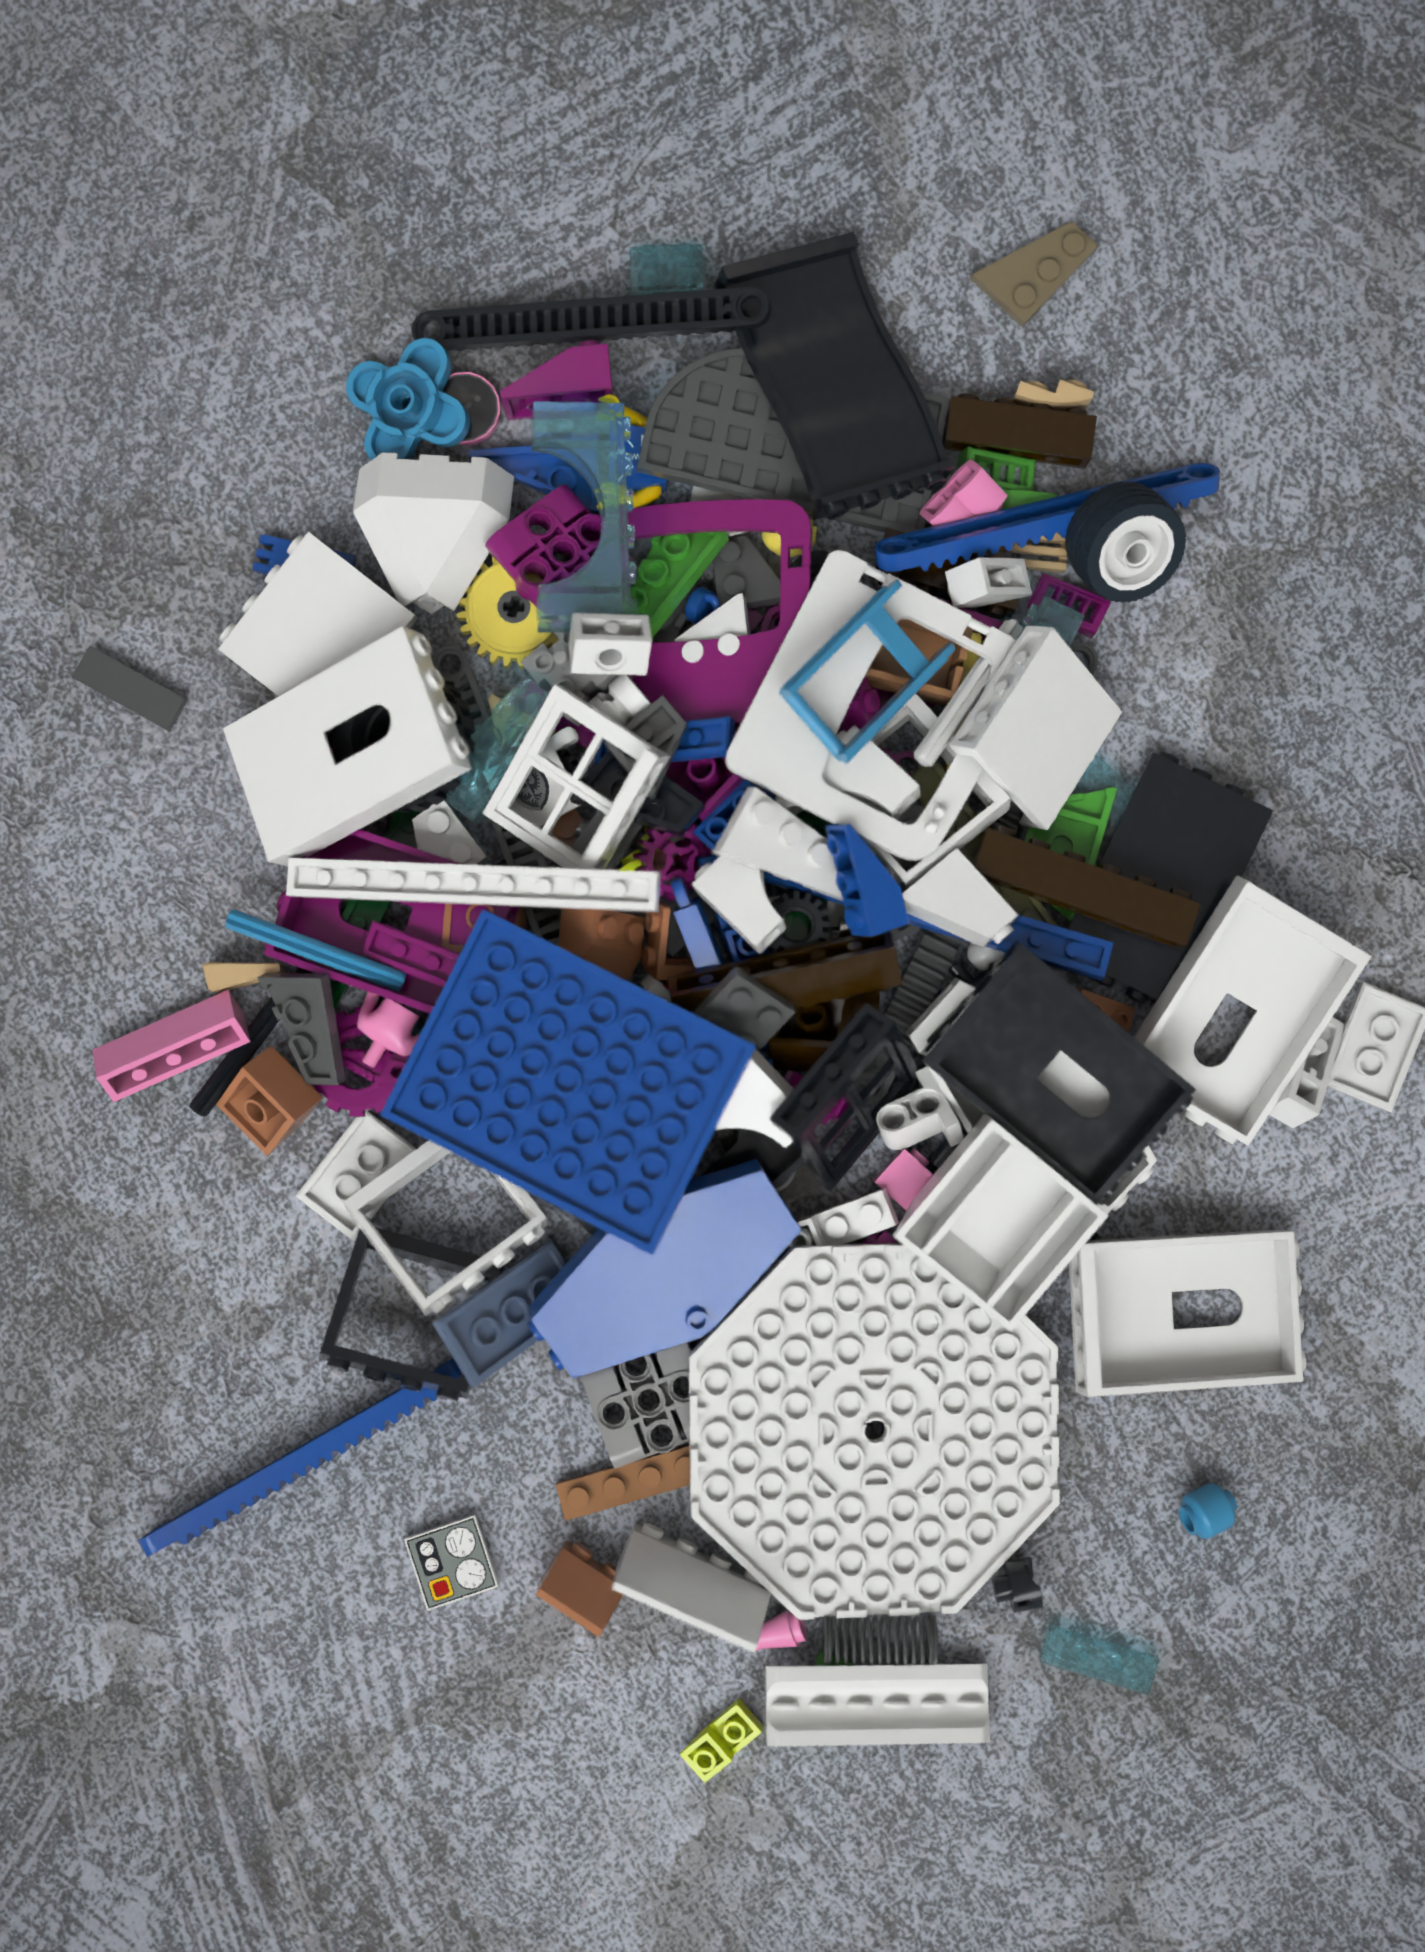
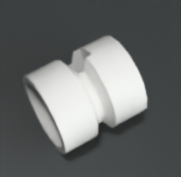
M619 675L608 685L609 692L607 694L600 692L588 702L622 726H625L651 705V702L628 675Z

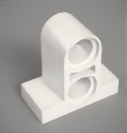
M927 1067L915 1072L920 1086L919 1090L886 1104L877 1113L876 1120L883 1142L892 1150L906 1149L940 1132L944 1133L951 1147L961 1143L964 1139L956 1115ZM929 1109H936V1110H934L933 1112L924 1113L925 1111H927V1110H929ZM897 1124H900V1125H901V1126L898 1127V1128L890 1129V1128H891L892 1126H894V1125H897Z

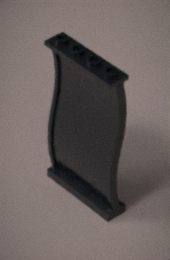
M854 232L724 265L714 285L716 289L755 287L762 290L771 301V317L766 324L760 328L735 330L752 372L781 423L794 451L813 504L811 514L814 520L823 517L833 520L845 515L850 509L856 507L866 510L876 506L881 500L893 497L894 500H899L909 496L916 489L925 487L926 490L938 488L946 482V477L955 466L953 459L948 460L939 431L924 395L905 359L890 336L875 305L858 258L857 248L859 243ZM757 298L748 299L742 308L743 315L747 318L756 317L762 310V303Z

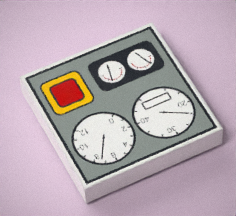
M476 1513L405 1537L404 1541L427 1611L499 1586V1581Z

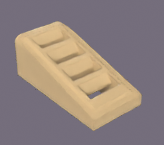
M207 962L202 964L208 990L218 994L228 989L231 991L260 983L258 977L265 973H288L286 966L277 963Z

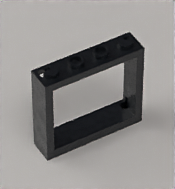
M376 1228L396 1256L403 1259L460 1273L482 1257ZM359 1229L320 1350L322 1359L327 1361L326 1366L337 1368L341 1372H348L349 1367L364 1371L363 1376L365 1378L378 1382H385L386 1377L400 1381V1387L410 1391L421 1392L422 1387L437 1391L436 1396L444 1400L450 1399L458 1402L459 1397L468 1399L471 1386L462 1371L458 1379L337 1346L367 1249L376 1251L361 1229ZM494 1265L483 1273L484 1281L489 1282L504 1272L505 1265L498 1269Z

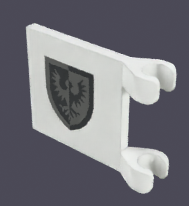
M566 727L552 735L541 754L565 769L557 751L578 742L579 736L576 730ZM514 757L484 772L494 792ZM533 767L511 808L541 827L545 825L565 787ZM569 800L560 816L580 805L571 803V800Z

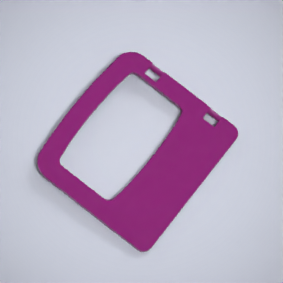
M744 499L662 504L596 514L606 521L609 534L617 543L658 536L705 532L754 531L777 533L780 535V621L774 630L737 636L740 642L739 649L736 653L729 656L723 655L719 651V639L697 640L702 644L704 654L699 661L694 663L686 661L682 656V648L688 641L652 643L647 675H631L633 677L632 681L651 704L663 695L684 721L730 716L735 719V725L742 724L812 587V525L805 510L800 505L789 500ZM592 533L582 534L586 540H598L597 536ZM802 548V567L790 568V549ZM587 581L577 582L582 589H594L593 585ZM598 604L586 613L598 614ZM565 718L567 725L575 729L576 732H594L583 724L576 726Z

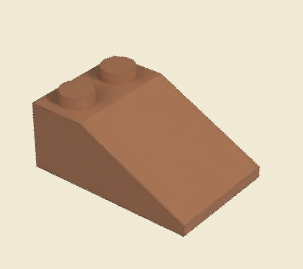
M562 908L558 947L629 982L642 955L645 918L611 910Z

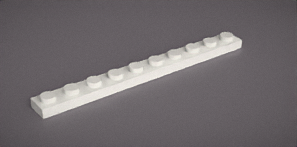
M289 858L286 895L306 898L659 912L661 874L644 871Z

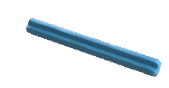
M231 910L227 916L225 927L232 931L395 991H400L405 982L406 974L400 970L244 912Z

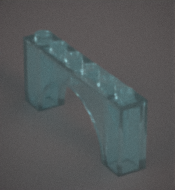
M533 401L531 411L532 451L551 454L573 466L592 489L598 504L601 520L600 541L590 560L579 571L564 580L550 584H539L536 594L537 632H570L572 613L637 615V599L630 598V584H635L636 581L635 561H629V548H634L635 530L634 525H628L627 512L633 511V489H627L626 476H631L632 454L625 453V440H630L631 420L630 417H624V403Z

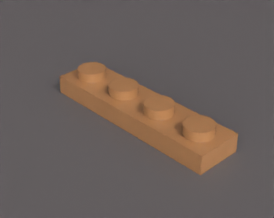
M689 1444L673 1448L667 1453L651 1455L617 1469L611 1466L556 1482V1489L565 1521L690 1485Z

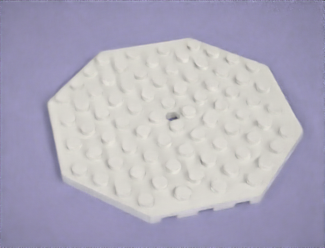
M902 1243L792 1246L722 1319L714 1330L688 1355L691 1518L799 1620H811L814 1617H824L825 1615L827 1617L834 1615L836 1618H860L877 1614H888L889 1616H910L926 1612L957 1614L1004 1562L1060 1505L1057 1467H1059V1436H1057L1059 1389L1056 1369L1058 1346L1026 1315L1011 1332L1008 1331ZM876 1420L883 1422L885 1429L881 1437L873 1440L865 1436V1428L868 1422Z

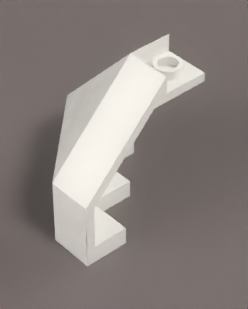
M384 452L359 469L353 513L400 604L405 607L413 602L431 614L444 606L453 611L455 610L489 554L485 547L486 542L509 521L514 482L513 475L488 458L472 457L471 463L450 462V456L420 454L419 460L398 459L397 453Z

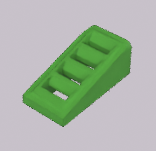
M969 446L958 455L957 470L972 459L985 471L986 464L991 465L990 477L1001 489L1033 491L1036 463L1034 459ZM1001 466H1006L1004 482L1000 481ZM1015 467L1021 468L1019 485L1014 484Z

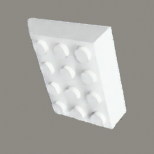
M985 1113L912 1200L893 1236L1011 1332L1109 1215Z

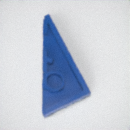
M596 441L468 450L470 463L472 457L488 458L513 475L515 482L548 495L559 486L567 484L591 513L601 514V511L596 506L600 503V494L594 493L599 488Z

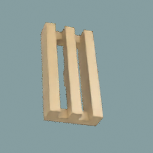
M1055 533L1051 541L1041 536L1039 543L1059 544V548L1025 545V547L1021 548L1018 544H1013L1012 549L1007 551L1003 546H1000L998 553L994 554L993 558H1007L1001 557V552L1058 557V562L1024 559L1028 568L1027 570L1065 573L1067 567L1065 537L1062 538L1058 533Z

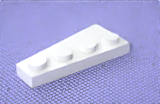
M756 787L747 788L712 853L740 861L741 864L772 873L773 876L802 884L803 887L843 901L842 893L836 884L837 872L833 856L828 850L827 839Z

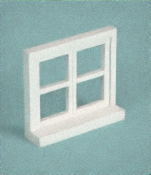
M554 684L483 814L563 868L605 870L670 756L563 686ZM564 712L596 733L573 775L541 754ZM604 739L637 760L614 801H611L581 781ZM533 767L565 787L543 828L511 808ZM573 793L606 814L583 855L550 834Z

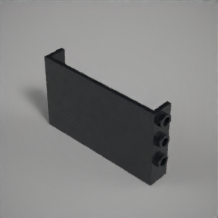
M1153 752L1145 759L1143 765H1146L1097 867H1099L1100 863L1108 864L1121 870L1120 875L1133 880L1135 876L1145 877L1157 883L1155 888L1167 892L1173 888L1191 894V900L1201 905L1187 946L1176 949L1077 913L1074 914L1068 927L1069 930L1113 942L1105 978L1102 981L1091 979L1109 988L1116 984L1126 989L1125 996L1142 1004H1145L1146 1000L1153 1003L1157 1002L1235 877L1239 876L1242 878L1273 813V810L1245 797L1246 792L1232 784L1222 786L1212 781L1213 776L1199 768L1189 770L1178 764L1180 761L1178 758L1166 752H1159V754Z

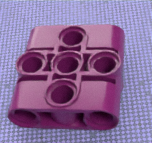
M567 484L559 486L500 528L485 544L486 549L514 580L518 594L522 598L531 601L556 631L572 617V613H586L629 581L638 570L635 563L609 534L606 521L601 516L592 514ZM538 525L543 527L546 532L538 534L533 532L530 527ZM592 533L597 536L598 540H586L582 534ZM554 554H566L570 560L567 562L558 561ZM536 574L542 581L538 583L530 582L526 579L525 575ZM587 581L593 585L594 589H582L577 582Z

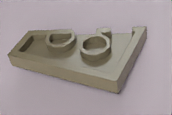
M1071 221L973 273L970 280L1023 328L1096 251L1098 245Z

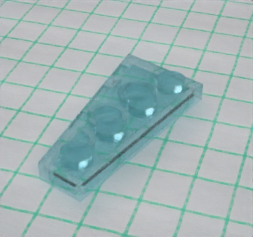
M526 676L492 709L493 714L482 725L477 724L475 726V733L470 734L471 741L475 742L474 753H469L468 756L472 769L467 771L466 774L460 775L458 780L461 783L454 792L450 790L446 792L447 798L445 801L472 822L480 824L484 818L483 812L550 693L533 679Z

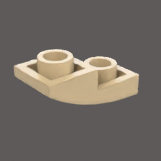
M1060 380L1054 392L1048 391V387L1040 382L1028 381L1026 383L1020 381L1013 401L1016 402L1015 405L1029 407L1034 403H1043L1052 407L1051 410L1066 411L1069 408L1086 410L1093 398L1094 391L1088 390L1084 383L1076 380Z

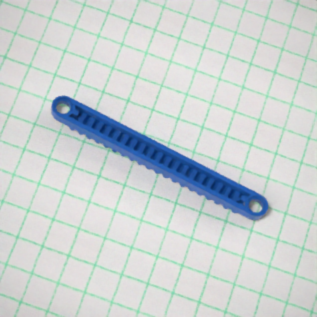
M1196 463L1124 480L1123 482L1130 481L1145 485L1157 492L1174 509L1177 503L1186 508L1190 500L1214 494L1219 490L1220 469L1213 464ZM1107 485L882 539L875 545L876 566L881 570L893 572L920 566L925 572L928 571L931 563H934L937 568H941L946 559L953 565L956 564L959 556H962L965 561H969L972 553H976L978 557H983L987 549L994 555L998 553L1000 546L1010 551L1013 544L1017 543L1023 548L1028 539L1034 544H1038L1041 536L1051 541L1055 533H1058L1064 538L1067 535L1066 531L1069 527V522H1071V518L1074 516L1075 511L1078 510L1080 504L1089 498L1091 494H1094L1095 491Z
M454 1358L431 1370L432 1372L458 1379L461 1374V1370ZM422 1387L421 1392L410 1391L404 1388L396 1390L146 1534L138 1540L140 1546L148 1557L177 1540L183 1545L187 1544L195 1536L199 1537L206 1530L216 1527L221 1521L225 1522L232 1515L241 1513L247 1506L251 1507L260 1499L267 1498L273 1491H279L287 1483L290 1485L299 1476L307 1475L312 1470V1467L317 1469L325 1460L330 1462L338 1455V1452L341 1454L345 1453L351 1447V1444L356 1447L364 1440V1437L370 1439L377 1432V1429L382 1432L390 1425V1422L396 1424L403 1417V1414L407 1417L415 1411V1406L422 1409L428 1403V1398L433 1402L439 1398L436 1396L437 1391Z

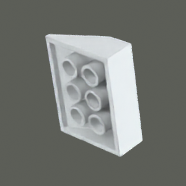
M645 1522L643 1526L634 1524L617 1562L612 1589L755 1653L771 1593L747 1570L743 1572L731 1567L733 1562L728 1558L716 1553H712L711 1557L698 1552V1546L686 1539L678 1538L676 1542L664 1537V1531L650 1523Z

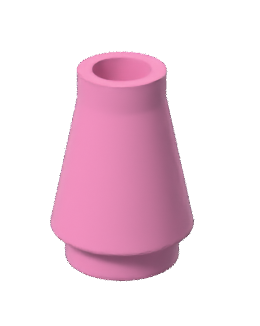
M786 1610L764 1622L756 1651L761 1649L799 1647L800 1642L807 1641L804 1620H799L789 1610Z

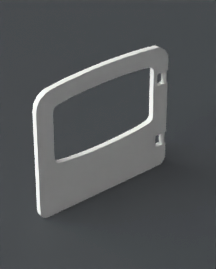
M837 550L828 555L726 753V765L730 771L833 824H850L862 839L897 857L910 861L920 860L931 855L938 848L970 795L983 767L974 757L956 753L941 783L917 821L909 825L904 824L824 782L822 773L830 751L778 692L877 592L859 582L863 573L882 582V587L884 585L888 586L896 579L901 582V588L882 606L896 623L903 619L911 620L985 658L990 664V671L984 690L1016 643V640L994 627H989L973 619L971 615L905 581L868 565L866 561L846 551ZM866 624L798 690L799 694L835 735H837L842 720L868 668L883 645ZM967 626L986 635L982 645L963 636Z

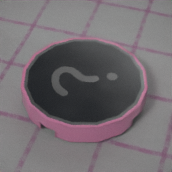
M471 372L451 374L443 389V393L460 401L466 407L470 416L469 431L459 445H477L487 440L498 427L501 415L499 396L493 385L480 375Z

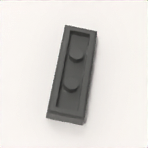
M89 646L72 675L77 681L168 732L171 731L188 701L92 646Z

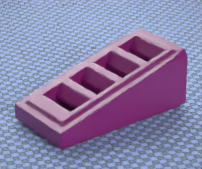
M1043 573L1026 607L1092 639L1111 601ZM1048 587L1055 591L1048 605L1042 604L1041 601ZM1061 594H1064L1068 597L1062 610L1055 609ZM1077 600L1081 604L1076 615L1072 616L1068 613L1074 601ZM1088 606L1095 609L1089 622L1082 620Z

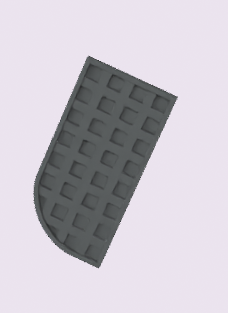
M742 348L728 349L704 356L687 365L668 381L650 409L636 472L745 499L789 500L800 505L807 514L812 513L813 504L794 451L781 423L756 380ZM922 391L942 440L950 398ZM923 487L914 490L912 494L899 500H894L893 497L881 500L876 506L866 510L856 507L850 509L845 515L833 520L885 532L886 528L903 533L924 529L926 520L919 513L930 499L932 490H926Z

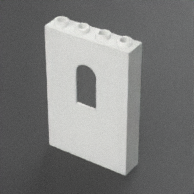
M402 626L223 728L268 862L288 866L289 858L309 857L472 769L467 758L469 755L468 746L464 739L459 736L455 725L456 713L445 698L442 689L444 687L443 678L433 665L430 657L432 652L431 645L422 633ZM371 706H384L391 716V727L388 734L377 743L336 765L325 732Z
M1236 876L1134 1038L1196 1089L1192 1094L1194 1097L1193 1101L1186 1109L1184 1116L1202 1127L1206 1122L1217 1127L1214 1133L1231 1144L1239 1140L1249 1146L1372 956L1249 881ZM1228 993L1255 1009L1256 1012L1227 1057L1217 1065L1206 1066L1199 1063L1196 1059L1194 1045Z
M1276 1229L1087 1241L1069 1262L1076 1392L1087 1397L1303 1382L1306 1357L1301 1349V1334L1304 1330V1321L1299 1312L1298 1297L1301 1295L1302 1285L1297 1275L1296 1259L1299 1257V1244L1295 1238L1294 1231ZM1230 1289L1241 1300V1314L1230 1325L1174 1329L1172 1292Z

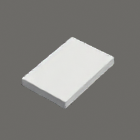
M1361 982L1344 1022V1030L1327 1087L1386 1112H1392L1425 1029V1007Z
M365 1111V1117H356L296 1194V1197L352 1241H355L360 1228L346 1211L343 1202L416 1150L417 1147L370 1111ZM386 1200L365 1214L370 1221Z

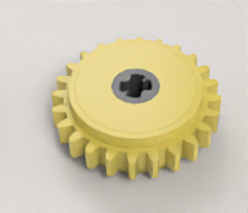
M492 556L493 565L490 567L485 563L481 565L482 573L475 575L472 585H469L465 592L467 597L461 598L458 603L460 607L465 608V611L457 613V618L459 621L467 622L460 630L463 635L472 634L467 640L470 648L480 645L477 651L480 658L489 653L491 654L490 663L494 666L498 663L499 659H502L505 669H510L512 661H517L520 669H524L525 667L521 661L538 646L544 643L550 648L559 639L554 634L556 630L536 606L518 594L514 580ZM536 574L525 575L526 579L530 582L538 583L542 581ZM515 604H520L524 612H517L516 617L512 618L508 610H513Z

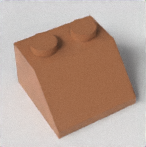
M271 1045L241 1068L216 1105L266 1156H269L310 1116L323 1097L315 1090L312 1084H306L304 1078L290 1065L289 1061Z
M565 1540L541 1577L535 1595L600 1637L623 1596L622 1593L612 1589L616 1566L608 1562L603 1566L591 1558L593 1553L587 1547L578 1542H574L572 1545Z

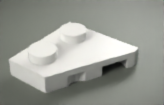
M445 801L438 805L432 804L429 809L424 810L412 819L417 849L463 865H478L487 858Z

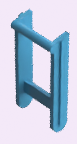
M898 579L891 582L888 586L884 585L778 692L838 762L843 761L845 764H848L949 660L948 657L956 649L953 643L949 642L927 660L882 606L902 586ZM866 624L911 678L844 745L799 694L798 690Z

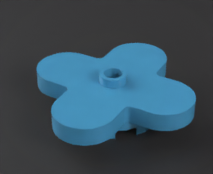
M420 338L411 342L403 351L397 366L389 368L379 362L365 361L358 364L350 372L346 382L348 398L356 407L370 414L373 418L364 440L365 451L370 460L382 452L397 453L398 459L411 460L421 440L447 448L459 444L466 437L470 428V416L468 410L460 401L443 393L451 373L452 362L448 351L437 341L429 338Z

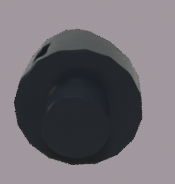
M1032 1557L1006 1561L1003 1564L1004 1575L991 1577L996 1603L1010 1601L1013 1613L1043 1607L1041 1588L1032 1580Z

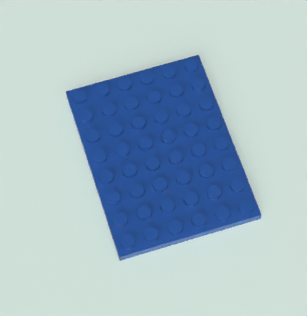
M482 909L380 1115L653 1255L757 1046Z

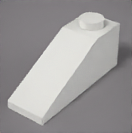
M1334 1017L1331 1018L1270 1112V1116L1291 1128H1295L1319 1115L1344 1030V1023Z

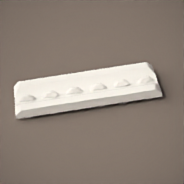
M987 1663L765 1666L766 1746L990 1742Z

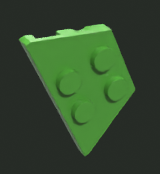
M1109 787L1101 791L1070 795L1049 829L1043 830L1029 827L1025 841L1029 842L1030 838L1044 841L1051 845V851L1064 855L1065 851L1078 853L1086 857L1085 863L1095 866L1117 788ZM1050 904L1066 920L1071 922L1075 914L1074 912Z

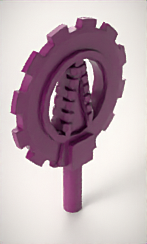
M356 1007V1013L347 1015L345 1011H342L335 1015L343 1066L373 1083L363 1088H351L344 1082L339 1085L312 1084L320 1095L323 1094L328 1099L325 1104L327 1107L337 1113L340 1112L341 1108L350 1110V1117H365V1111L375 1109L376 1113L382 1112L409 1056H401L386 1049L376 1067L372 1068L362 1062L368 1050L342 1048L350 1039L366 1036L357 1026L361 1007Z

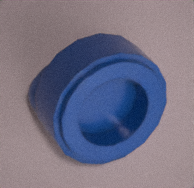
M700 587L692 592L688 598L685 615L688 621L697 624L722 605L715 592Z

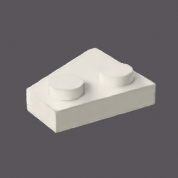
M743 593L731 598L675 639V642L688 641L682 648V656L686 661L694 663L702 658L704 648L697 640L719 639L718 649L723 655L729 656L737 652L740 646L737 636L750 635L747 603Z

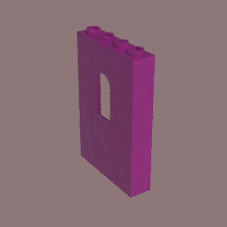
M360 829L309 857H301L306 859L460 864ZM283 891L278 899V915L275 924L359 956H361L360 953L368 931L352 926L343 920L340 914L342 899L290 897L286 895V891ZM396 901L413 907L405 929L406 933L442 946L445 903ZM472 904L452 905L449 944L465 945L472 931V928L466 921V912ZM478 905L471 910L470 921L473 925H475L482 909L490 912L486 906ZM491 905L494 909V915L512 924L515 923L521 906ZM264 942L266 947L264 955L317 974H329L331 979L430 1014L443 989L439 985L405 973L406 979L402 989L395 991Z

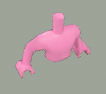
M367 991L360 1009L357 1026L362 1033L373 1041L362 1062L375 1068L386 1049L401 1056H409L420 1036V1034L412 1036L413 1027L420 1016L388 998H385L378 1007L381 996Z

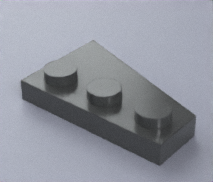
M265 973L259 976L258 980L262 988H268L276 1005L272 1010L277 1021L282 1019L290 1036L288 1045L306 1084L339 1085L346 1081L329 974Z

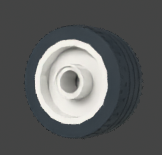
M1116 482L1095 491L1075 511L1066 531V555L1077 575L1103 598L1121 603L1137 601L1155 593L1175 574L1186 548L1185 528L1174 508L1157 492L1136 482Z

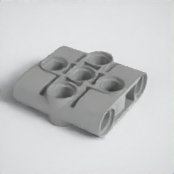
M689 1342L655 1352L663 1372L662 1374H659L652 1353L643 1356L647 1361V1367L641 1372H632L628 1369L626 1362L618 1364L626 1386L624 1388L615 1365L580 1376L610 1460L615 1469L657 1453H667L675 1446L689 1442V1394L678 1393L673 1385L677 1378L681 1376L689 1377L688 1355L692 1352ZM646 1389L656 1391L660 1397L659 1403L654 1407L642 1405L639 1401V1394ZM612 1402L619 1403L624 1408L625 1415L619 1420L609 1419L604 1413V1407ZM674 1409H676L678 1413L680 1422L682 1424L686 1436L682 1437L678 1423L673 1412ZM637 1423H639L641 1427L643 1436L645 1438L649 1450H645L642 1438L636 1425ZM662 1424L667 1425L672 1430L673 1436L667 1442H658L652 1436L654 1427Z

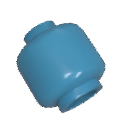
M1208 1483L1185 1494L1178 1512L1180 1520L1189 1534L1197 1535L1202 1539H1209L1233 1527L1237 1503L1230 1491L1223 1490L1214 1483Z

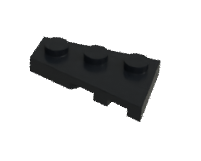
M608 750L583 782L611 801H614L629 774ZM665 776L655 798L650 800L646 797L633 822L682 837L705 810L703 802ZM572 794L570 798L571 803L601 812L576 794Z

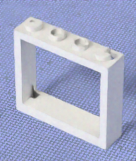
M915 694L871 741L876 746L879 745L907 721H910L925 738L938 717ZM954 735L940 754L949 765L956 754L949 746ZM984 768L972 791L987 808L908 872L902 868L888 851L862 839L904 892L953 850L963 848L1009 810L1011 798Z
M429 1140L343 1202L346 1211L425 1316L432 1311L435 1314L444 1311L454 1302L453 1295L463 1288L466 1291H470L484 1280L483 1273L494 1265L497 1269L504 1266L515 1256L513 1251L524 1242L527 1246L536 1242L545 1234L543 1228L547 1226V1217L526 1190L493 1174L529 1222L427 1297L365 1214L451 1152Z

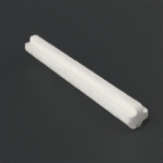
M1011 619L1004 621L999 630L1017 641L1023 632V627L1018 624V621ZM979 657L914 752V759L924 767L934 765L982 694L990 671V664L985 658Z

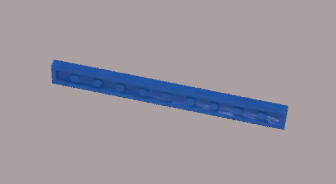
M764 871V882L800 891V893L804 894L807 892L814 897L844 905V902L803 887L802 884L773 876L772 873ZM907 913L909 925L967 941ZM1018 915L1011 924L1014 931L998 945L992 940L985 946L1006 953L1014 942L1018 940L1049 966L1102 981L1106 975L1113 942Z

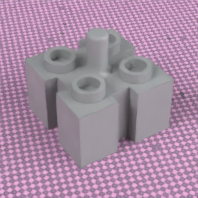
M571 617L554 632L559 639L554 645L549 648L542 643L521 663L537 684L548 691L547 696L554 684L561 685L588 703L600 692L607 694L609 692L608 685L619 675L571 673L568 649ZM565 712L563 713V716L576 726L581 725L580 722Z

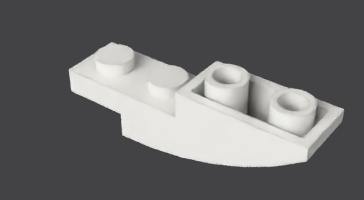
M886 1188L857 1199L853 1198L798 1219L797 1222L802 1231L763 1274H766L792 1246L843 1245L896 1226L899 1221Z

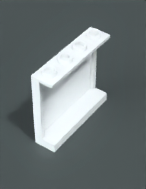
M308 531L304 537L299 535L291 543L287 550L290 556L282 566L277 564L270 570L264 580L267 586L258 596L255 593L247 600L242 608L245 614L237 625L231 623L224 630L219 638L223 643L218 650L277 696H280L402 626L410 629L418 617Z
M1027 625L949 746L957 754L972 756L1022 810L1024 815L1019 821L1022 826L1048 830L1085 770L1093 761L1104 740L1112 731L1122 711L1054 628Z

